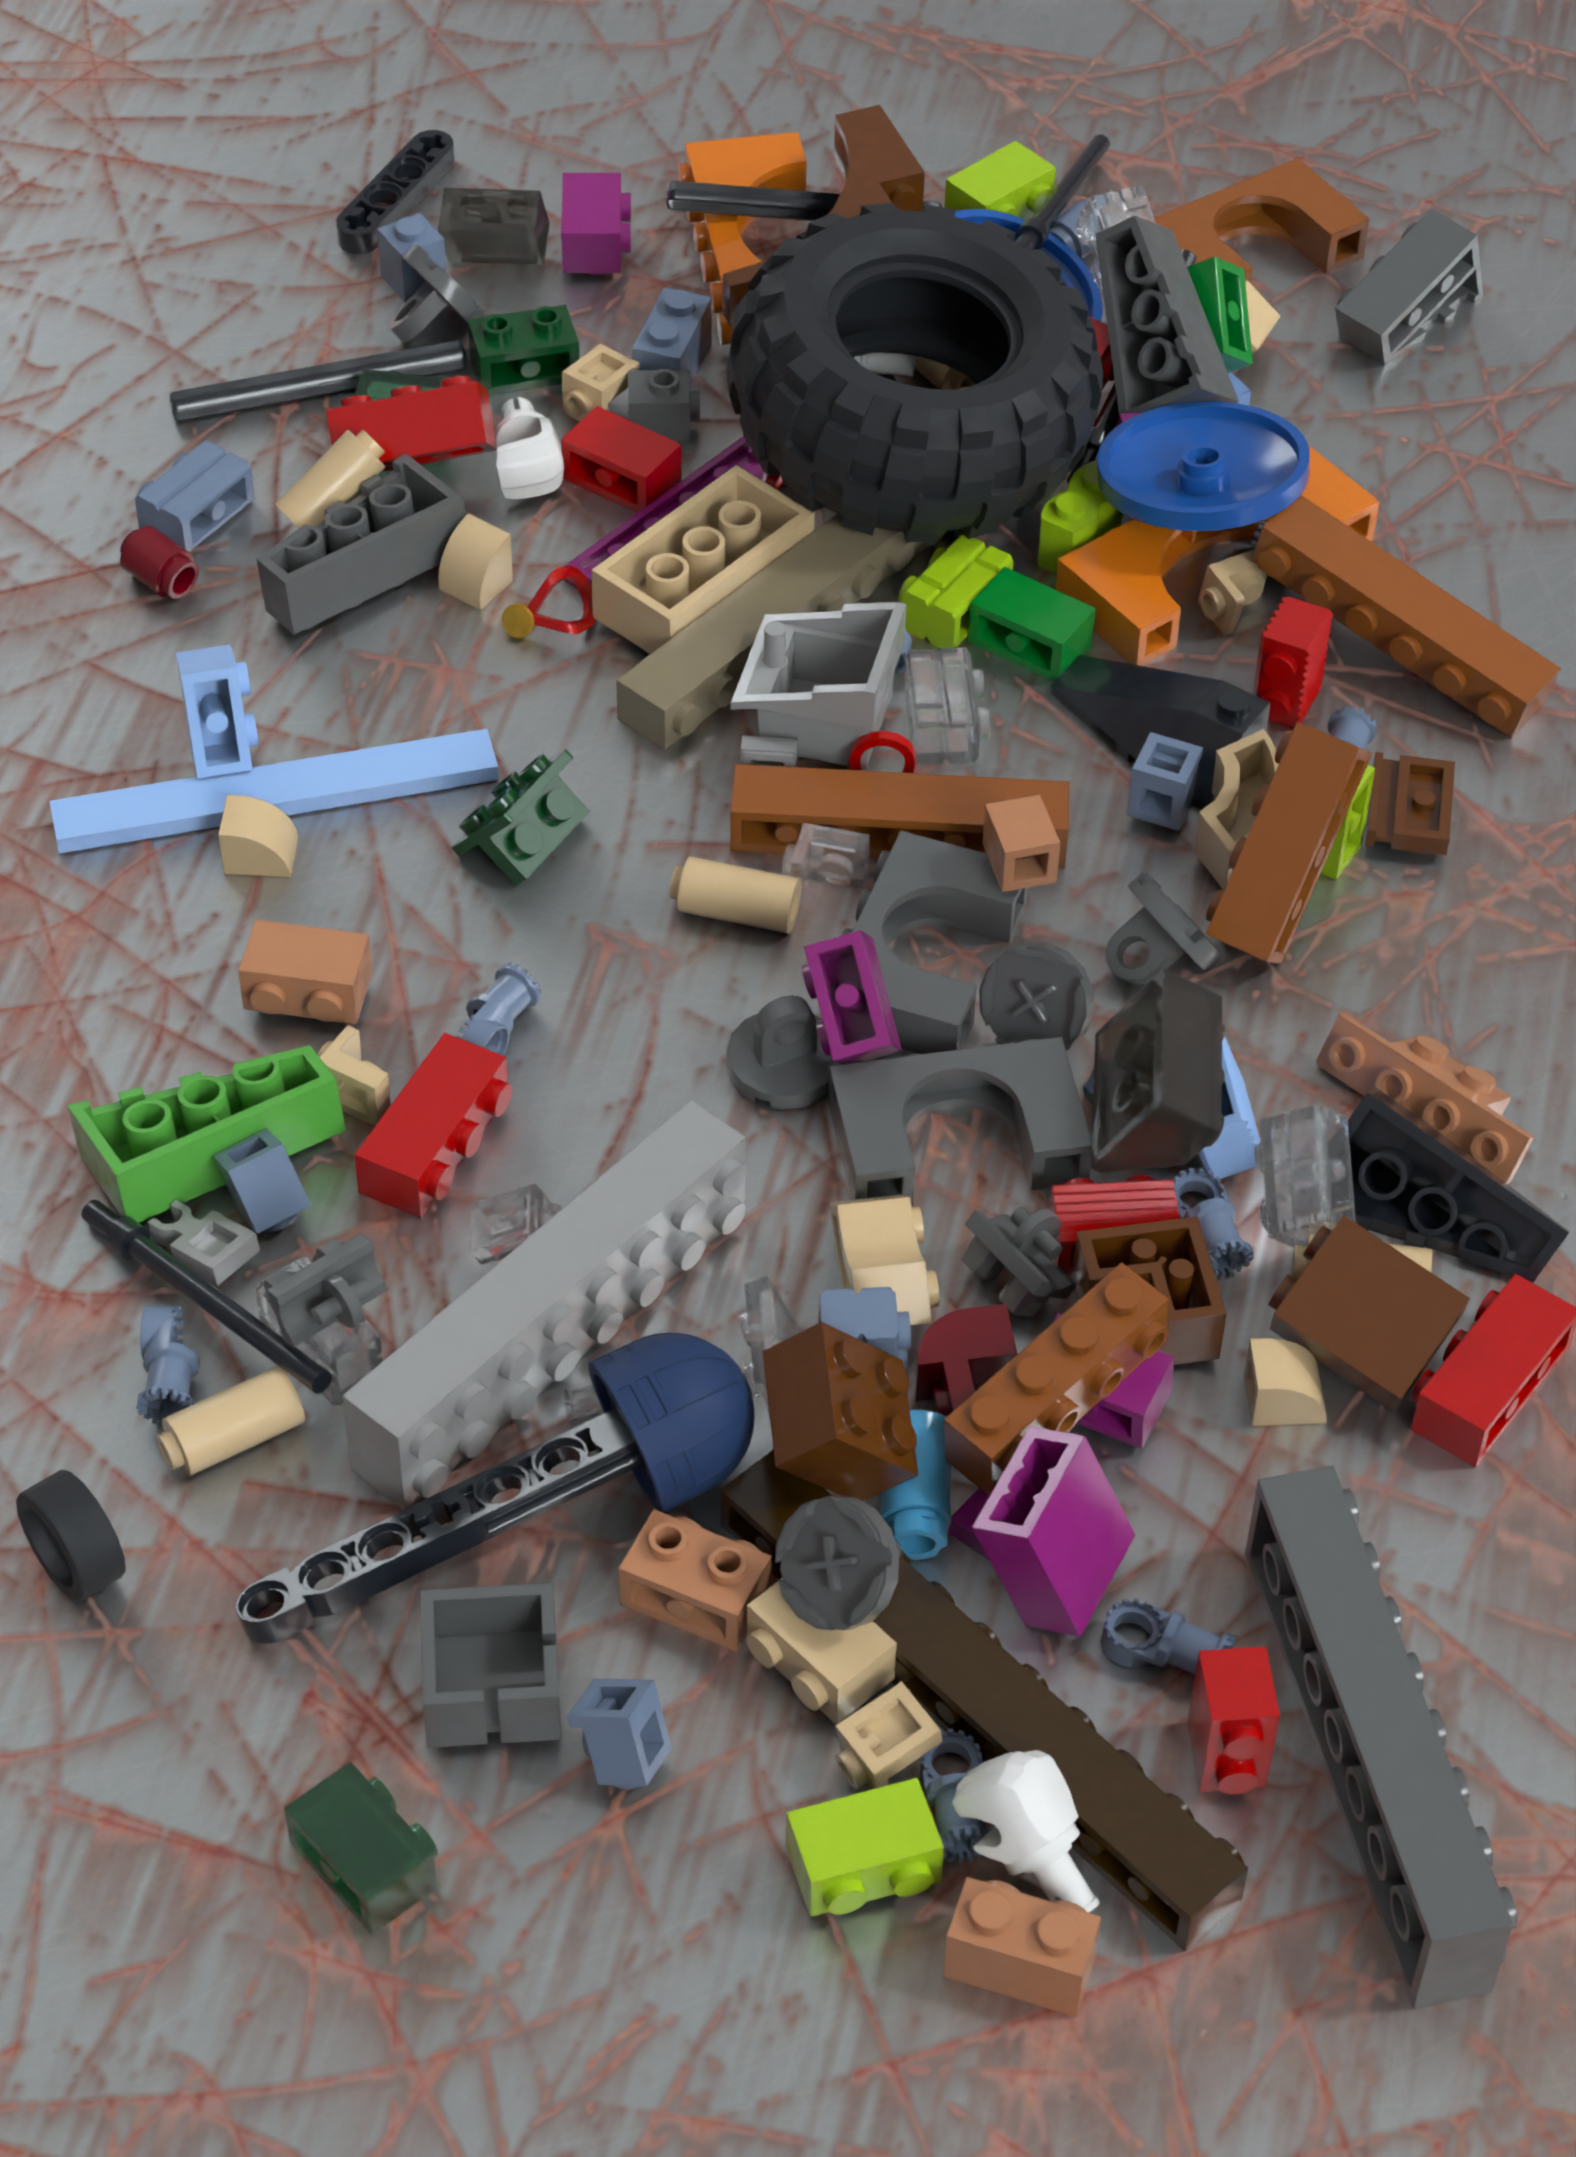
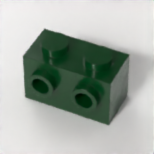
M566 305L543 306L533 310L492 314L487 317L468 319L470 360L477 382L488 390L489 396L561 385L562 371L580 359L579 341Z

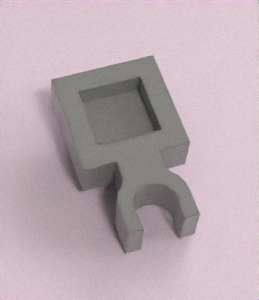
M178 1200L170 1204L175 1223L164 1224L154 1217L147 1222L153 1241L164 1247L171 1248L172 1255L215 1286L220 1285L260 1251L255 1232L214 1210L199 1220L193 1217L192 1211L187 1205Z

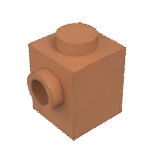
M1041 795L985 804L982 845L1001 892L1056 883L1060 840Z

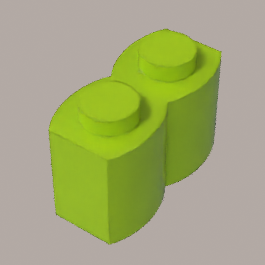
M1092 461L1079 468L1071 477L1068 490L1053 496L1042 510L1038 566L1057 574L1058 558L1064 556L1070 550L1077 549L1104 535L1109 530L1122 525L1123 513L1106 500L1099 488L1097 461Z

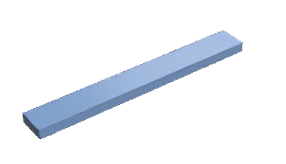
M481 729L252 767L253 770L200 779H197L196 776L51 800L49 802L59 853L220 827L227 795H242L261 799L279 808L286 815H293L499 780V773L488 729Z

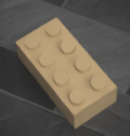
M736 465L591 570L593 617L651 654L814 531L815 513Z

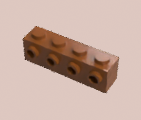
M1300 722L1296 723L1293 732L1287 731L1283 735L1275 753V762L1279 765L1271 784H1264L1254 800L1252 815L1256 816L1252 828L1247 838L1243 836L1238 840L1230 856L1229 868L1233 869L1226 888L1225 890H1218L1209 904L1206 920L1210 922L1206 935L1267 962L1282 963L1373 754L1372 752Z
M1121 1262L944 1419L945 1460L990 1496L1029 1426L1068 1433L1079 1419L1099 1401L1113 1393L1120 1383L1141 1363L1151 1358L1160 1350L1167 1341L1169 1329L1167 1328L1169 1299Z

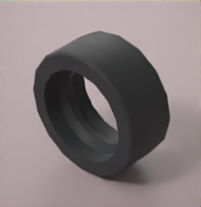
M59 1470L19 1494L16 1499V1507L24 1534L46 1573L70 1599L81 1602L123 1576L126 1571L125 1557L111 1522L94 1495L72 1472Z

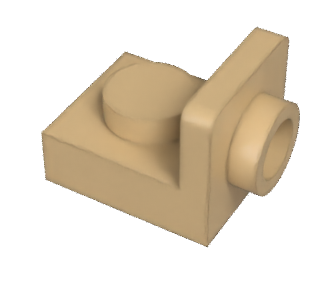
M602 344L597 345L562 371L563 412L581 421L596 406L608 410V403L628 388V370H640V363Z
M1255 549L1210 564L1207 567L1197 602L1200 604L1203 614L1212 620L1225 636L1236 631L1243 606L1254 602L1257 598L1261 597L1267 574L1251 561Z
M346 1026L334 1041L326 1042L317 1055L337 1080L342 1111L376 1126L391 1105L389 1074L382 1071L375 1064L361 1059L359 1030Z
M902 1681L835 1725L841 1750L840 1753L835 1755V1759L845 1778L856 1790L864 1785L868 1790L887 1786L890 1777L943 1742L940 1728Z

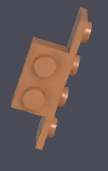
M1341 1013L1338 1015L1317 1057L1316 1063L1320 1068L1363 1096L1375 1087L1428 1123L1505 1183H1511L1534 1136L1502 1116L1512 1096L1495 1086L1497 1082L1493 1076L1477 1067L1464 1066L1448 1056V1048L1434 1038L1417 1035L1390 1043L1347 1014Z

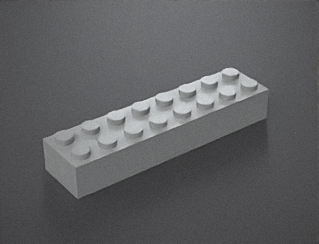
M693 1100L688 1101L342 1395L351 1471L402 1510L415 1505L423 1497L428 1498L434 1495L443 1486L448 1475L467 1458H475L481 1454L496 1432L511 1419L516 1420L523 1417L533 1406L537 1396L553 1382L566 1379L587 1352L598 1343L604 1344L617 1333L621 1323L640 1306L646 1307L658 1297L663 1286L681 1270L692 1268L711 1243L722 1234H730L740 1225L746 1213V1137Z

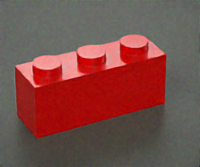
M470 376L446 378L440 381L441 388L421 391L420 386L395 388L390 391L391 397L374 401L368 395L352 396L342 399L340 401L341 407L326 410L331 444L333 445L347 430L355 436L364 430L385 451L379 458L385 465L381 472L394 470L392 462L404 453L420 465L497 451L488 390L477 381L471 382Z
M444 1032L354 1154L358 1193L422 1218L435 1199L440 1200L446 1195L451 1186L454 1171L464 1157L471 1158L475 1154L481 1143L483 1131L494 1116L500 1117L507 1109L512 1096V1085L508 1083L507 1057Z
M1514 1274L1500 1293L1491 1290L1485 1296L1475 1315L1476 1323L1469 1332L1463 1329L1456 1332L1444 1352V1363L1436 1372L1427 1369L1422 1374L1410 1398V1401L1416 1404L1411 1431L1475 1468L1570 1348L1576 1327L1575 1306L1517 1274Z

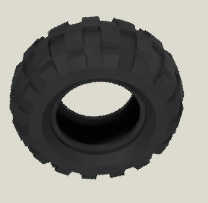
M893 203L862 205L860 215L852 218H845L833 212L808 223L807 231L798 234L795 239L787 238L761 266L749 282L746 295L736 309L726 369L727 382L734 413L740 415L739 422L743 435L752 448L753 456L766 475H781L782 482L788 486L787 495L812 512L825 507L843 517L841 526L873 536L875 528L903 532L905 542L937 543L939 535L944 534L946 531L958 530L966 538L971 539L997 531L998 525L1007 522L1011 516L1022 519L1063 483L1067 473L1082 458L1091 436L1100 403L1103 368L1100 353L1097 351L1098 343L1095 329L1088 316L1089 311L1079 290L1066 286V282L1060 277L1062 268L1041 249L1025 250L1014 242L1015 232L989 220H985L982 224H976L955 217L956 210L924 204L923 211L898 210ZM868 353H900L923 357L942 363L965 374L976 385L957 390L928 389L906 385L867 370L854 357Z

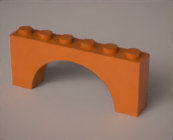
M798 132L685 143V163L677 164L678 181L806 191L807 160ZM686 212L688 222H695L693 223L696 252H704L701 253L704 283L712 282L709 284V297H712V313H720L717 316L719 341L721 345L728 344L730 349L734 325L730 326L723 315V274L761 262L748 249L741 238L745 229L758 217Z
M1309 446L1310 476L1308 484L1301 495L1372 542L1380 501ZM1273 516L1262 521L1268 522ZM1133 519L1118 528L1109 530L1104 535L1077 549L1070 550L1064 556L1058 558L1055 590L1095 607L1093 632L1130 664L1142 666L1177 647L1181 607L1169 595L1163 584V579L1168 572L1185 557L1204 547L1227 540L1254 537L1262 521L1225 530L1182 531L1157 527Z

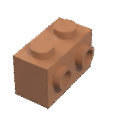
M255 919L238 969L243 1009L260 1011L266 1014L314 1018L326 1022L336 1021L357 1024L373 973L369 934Z
M655 1509L652 1510L619 1567L620 1605L738 1652L747 1636V1605L771 1587V1555L761 1552L760 1549L750 1542L739 1539L730 1540L703 1529L698 1523L682 1516L672 1517Z
M966 1877L946 1936L943 1977L1077 2017L1096 1958L1101 1917L1088 1913L1084 1908L1073 1902L1064 1900L1050 1902L1020 1893L1017 1888L1002 1881L990 1880L983 1882Z

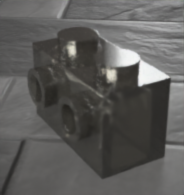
M444 188L438 232L445 239V253L448 262L544 265L550 222L540 190Z

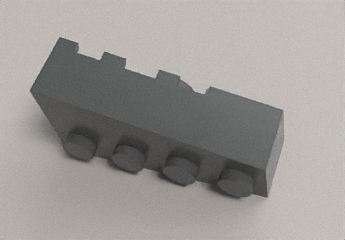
M1134 215L1096 233L1119 416L1120 413H1143L1155 408L1185 402L1220 401L1238 403L1239 400L1173 230Z
M404 453L392 462L394 471L383 479L380 476L373 475L360 485L362 494L348 504L341 501L335 502L324 510L325 520L315 527L303 525L256 559L266 611L295 635L303 630L313 628L318 623L346 609L354 608L363 601L392 587L400 586L407 580L429 569L440 566L443 552L452 533L466 516L464 498Z

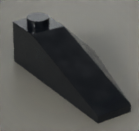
M1079 655L1051 685V694L1093 730H1103L1116 742V751L1127 761L1132 758L1135 760L1138 758L1150 732L1203 747L1202 757L1198 763L1194 802L1192 806L1200 810L1215 801L1212 785L1216 751L1262 729L1267 731L1270 702L1223 680Z
M1376 1087L1366 1093L1299 1189L1300 1192L1338 1219L1345 1215L1367 1231L1371 1230L1403 1240L1407 1244L1421 1248L1426 1247L1462 1258L1463 1261L1514 1276V1274H1517L1531 1282L1536 1280L1570 1232L1428 1123Z

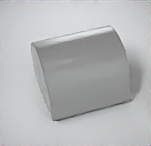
M742 735L740 764L797 767L798 738Z

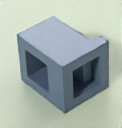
M1150 732L1132 767L1127 816L1180 831L1194 802L1198 763L1202 757L1203 747Z
M593 1679L567 1716L570 1728H583V1749L585 1754L591 1758L598 1785H614L620 1789H631L638 1786L647 1787L672 1749L654 1680Z

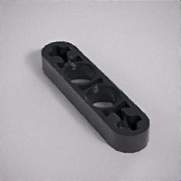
M426 130L415 135L338 215L336 219L338 245L342 250L352 254H365L378 248L377 229L407 217L443 179L455 164L453 138L449 134L439 130ZM409 176L418 177L417 179H413V180H401V179H399V178H402V177H409ZM383 202L394 203L393 205H389V206H375V205H374V204L383 203Z

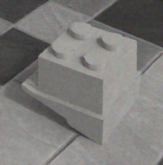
M899 602L844 604L842 611L765 614L731 700V710L757 709L759 736L798 738V756L847 766L852 744L862 735L880 731L892 696L895 668L905 642L906 604ZM873 748L866 750L862 754L860 759L861 769L867 768Z

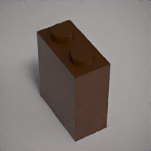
M1343 1215L1333 1230L1323 1225L1315 1234L1303 1253V1257L1308 1259L1310 1263L1298 1280L1288 1274L1273 1294L1268 1306L1276 1311L1273 1314L1270 1330L1287 1341L1303 1346L1313 1354L1316 1361L1395 1413L1463 1315L1470 1298Z

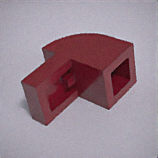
M1007 1304L972 1307L953 1311L936 1320L926 1330L919 1343L917 1353L916 1402L932 1400L933 1412L947 1417L1018 1354Z

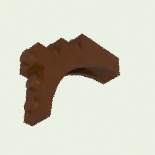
M876 105L835 115L834 156L845 177V186L834 208L828 214L834 212L845 218H852L860 215L862 205L893 203L898 210L923 211L925 172L882 107ZM769 258L723 274V315L730 326L734 325L737 306L746 295L749 282Z

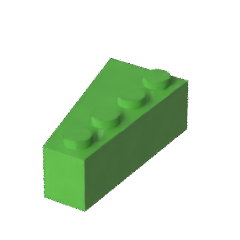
M310 1045L235 1063L232 1074L220 1077L202 1076L201 1072L179 1077V1087L144 1095L142 1087L118 1092L119 1102L95 1108L90 1107L89 1100L67 1105L81 1159L121 1217L130 1216L138 1223L171 1209L170 1204L175 1200L184 1203L225 1185L226 1183L213 1155L266 1128L283 1144L288 1156L346 1131L337 1080Z

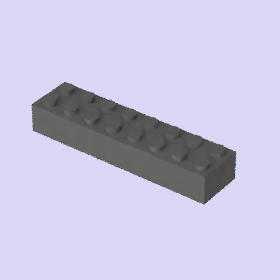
M1333 1465L1258 1479L1245 1555L1413 2009L1491 1993L1493 1992L1501 1963L1506 1961V1946L1511 1929H1515L1517 1926L1514 1900L1507 1887H1498L1491 1869L1493 1853L1488 1834L1482 1826L1475 1827L1467 1808L1469 1806V1790L1466 1778L1459 1767H1451L1445 1751L1446 1732L1442 1717L1437 1709L1429 1710L1422 1693L1424 1678L1421 1664L1414 1652H1406L1400 1637L1402 1631L1400 1612L1395 1599L1392 1596H1384L1378 1581L1380 1578V1565L1373 1544L1371 1542L1364 1543L1358 1530L1359 1513L1354 1494L1349 1488L1342 1489Z

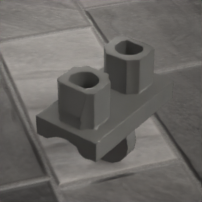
M1019 1207L1012 1213L1011 1217L1001 1214L995 1218L988 1219L982 1211L974 1210L966 1221L965 1225L975 1236L962 1256L961 1261L982 1279L995 1280L1004 1267L1013 1274L998 1294L999 1300L1003 1304H1007V1308L1013 1314L1032 1317L1050 1297L1067 1299L1077 1286L1053 1261L1063 1250V1247L1055 1240L1060 1231L1061 1221L1053 1211L1041 1209L1031 1215L1024 1207Z
M363 1234L356 1236L346 1243L334 1238L317 1248L316 1254L313 1257V1263L296 1273L282 1269L264 1280L263 1286L268 1301L276 1315L283 1338L287 1343L295 1347L338 1320L345 1327H354L364 1319L361 1306L387 1291L385 1281L374 1261V1247L370 1239Z

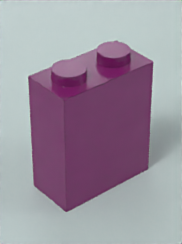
M1031 1426L1026 1431L972 1526L976 1537L1025 1626L1081 1637L1136 1536L1084 1435Z

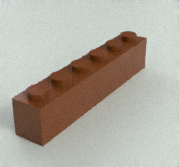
M1302 495L1289 507L1274 515L1262 527L1251 561L1259 566L1258 568L1306 599L1309 603L1329 609L1333 614L1332 618L1349 628L1353 633L1389 655L1396 662L1405 666L1510 738L1546 703L1561 670L1559 666Z
M735 764L731 802L730 851L879 859L883 850L891 851L901 830L986 853L982 845L985 804L1040 794L1060 840L1058 868H1065L1069 832L1070 781Z

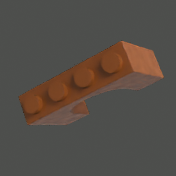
M1299 158L1148 219V221L1173 230L1180 250L1186 249L1193 252L1197 258L1195 263L1216 256L1243 268L1245 281L1248 280L1250 283L1252 282L1253 267L1223 241L1246 234L1276 237L1294 246L1327 274L1364 258L1370 220Z

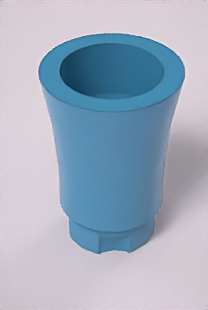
M910 1410L911 1424L917 1438L915 1454L918 1476L879 1493L880 1515L892 1529L894 1539L900 1544L907 1558L920 1560L937 1556L939 1550L948 1545L947 1528L951 1523L950 1484L952 1465L945 1460L944 1419L946 1416L927 1410Z

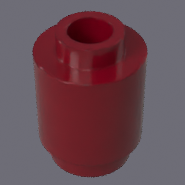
M144 526L134 530L125 537L121 544L120 565L122 569L159 596L166 597L168 595L173 599H179L186 595L195 585L199 576V566L194 562L192 554L155 527Z

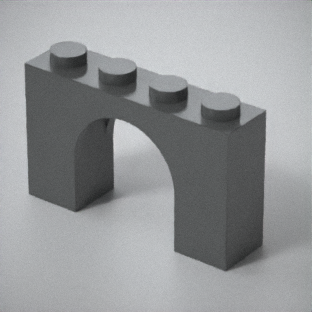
M900 830L891 851L883 850L879 856L875 869V885L873 889H864L860 896L856 910L857 923L854 929L846 928L842 935L861 930L873 938L902 1049L918 1054L963 1049L974 1024L977 984L913 967L899 959L889 949L888 945L899 935L924 926H947L1009 943L1027 904L1028 888L1001 892L986 853Z
M1062 1037L1040 1040L1028 1039L1016 1043L984 1047L973 1046L960 1050L911 1054L905 1057L865 1062L854 1061L848 1064L829 1066L828 1106L851 1200L902 1194L910 1197L911 1206H913L915 1164L906 1131L917 1119L925 1114L947 1107L974 1108L987 1112L1001 1120L1012 1131L1017 1140L1030 1190L1051 1188L1052 1185L1064 1184L1074 1178L1090 1179L1093 1142Z

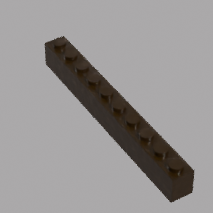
M773 1449L720 1489V1526L734 1539L750 1542L760 1549L761 1552L771 1555V1573L780 1580L782 1578L781 1562L775 1563L776 1544L785 1522L802 1504L833 1495L823 1487L775 1466ZM901 1549L897 1586L889 1605L873 1621L897 1643L895 1679L891 1683L897 1685L902 1681L932 1720L945 1732L948 1729H954L953 1732L959 1733V1730L965 1732V1736L971 1735L974 1738V1743H978L980 1747L979 1751L982 1753V1762L1017 1751L1039 1750L1050 1755L1066 1781L1078 1814V1818L1074 1823L1080 1835L1071 1843V1848L1186 1952L1242 1902L1248 1867L1244 1864L1240 1853L1230 1842L1220 1837L1215 1838L1194 1819L1191 1810L1181 1798L1172 1793H1164L1145 1776L1143 1768L1134 1756L1123 1749L1116 1750L1097 1733L1093 1722L1081 1709L1075 1706L1068 1707L1049 1690L1045 1679L1033 1666L1029 1664L1021 1665L1002 1647L996 1634L982 1622L975 1623L955 1605L952 1596L945 1587L936 1581L929 1582L910 1565L907 1556Z

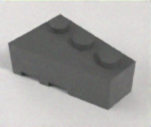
M1430 209L1418 222H1414L1407 227L1401 240L1386 255H1382L1375 260L1369 273L1354 288L1348 289L1340 297L1335 307L1339 338L1383 365H1387L1424 339L1426 331L1423 329L1438 319L1445 324L1455 317V310L1452 308L1462 301L1468 299L1475 303L1484 297L1478 235L1437 211Z

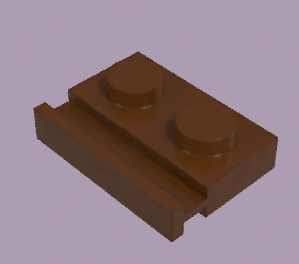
M1375 752L1373 762L1375 773L1369 801L1365 846L1374 847L1375 841L1391 843L1390 849L1446 856L1450 839L1455 762L1400 755L1399 761L1383 759V753Z

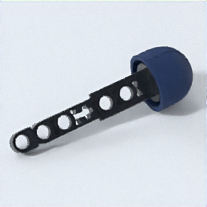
M659 1333L645 1336L589 1362L590 1378L604 1412L603 1414L305 1557L291 1572L287 1566L252 1583L241 1592L235 1604L236 1613L246 1635L252 1641L259 1644H272L314 1625L313 1618L335 1615L631 1470L652 1506L662 1513L709 1491L723 1482L737 1468L746 1454L752 1439L755 1408L752 1392L745 1375L737 1363L724 1350L704 1339L682 1333ZM596 1451V1455L590 1456V1452ZM570 1460L579 1462L569 1472L560 1475L549 1474L552 1468L560 1463ZM508 1489L520 1490L518 1495L503 1503L491 1502L494 1496ZM452 1522L451 1524L442 1527L444 1524ZM420 1535L422 1539L415 1542L414 1538ZM394 1545L402 1546L400 1552L392 1558L383 1561L373 1560L374 1556L384 1548ZM333 1574L343 1575L342 1579L332 1587L323 1590L314 1589L317 1582ZM273 1603L283 1604L282 1608L270 1617L263 1619L254 1618L255 1614L267 1605Z

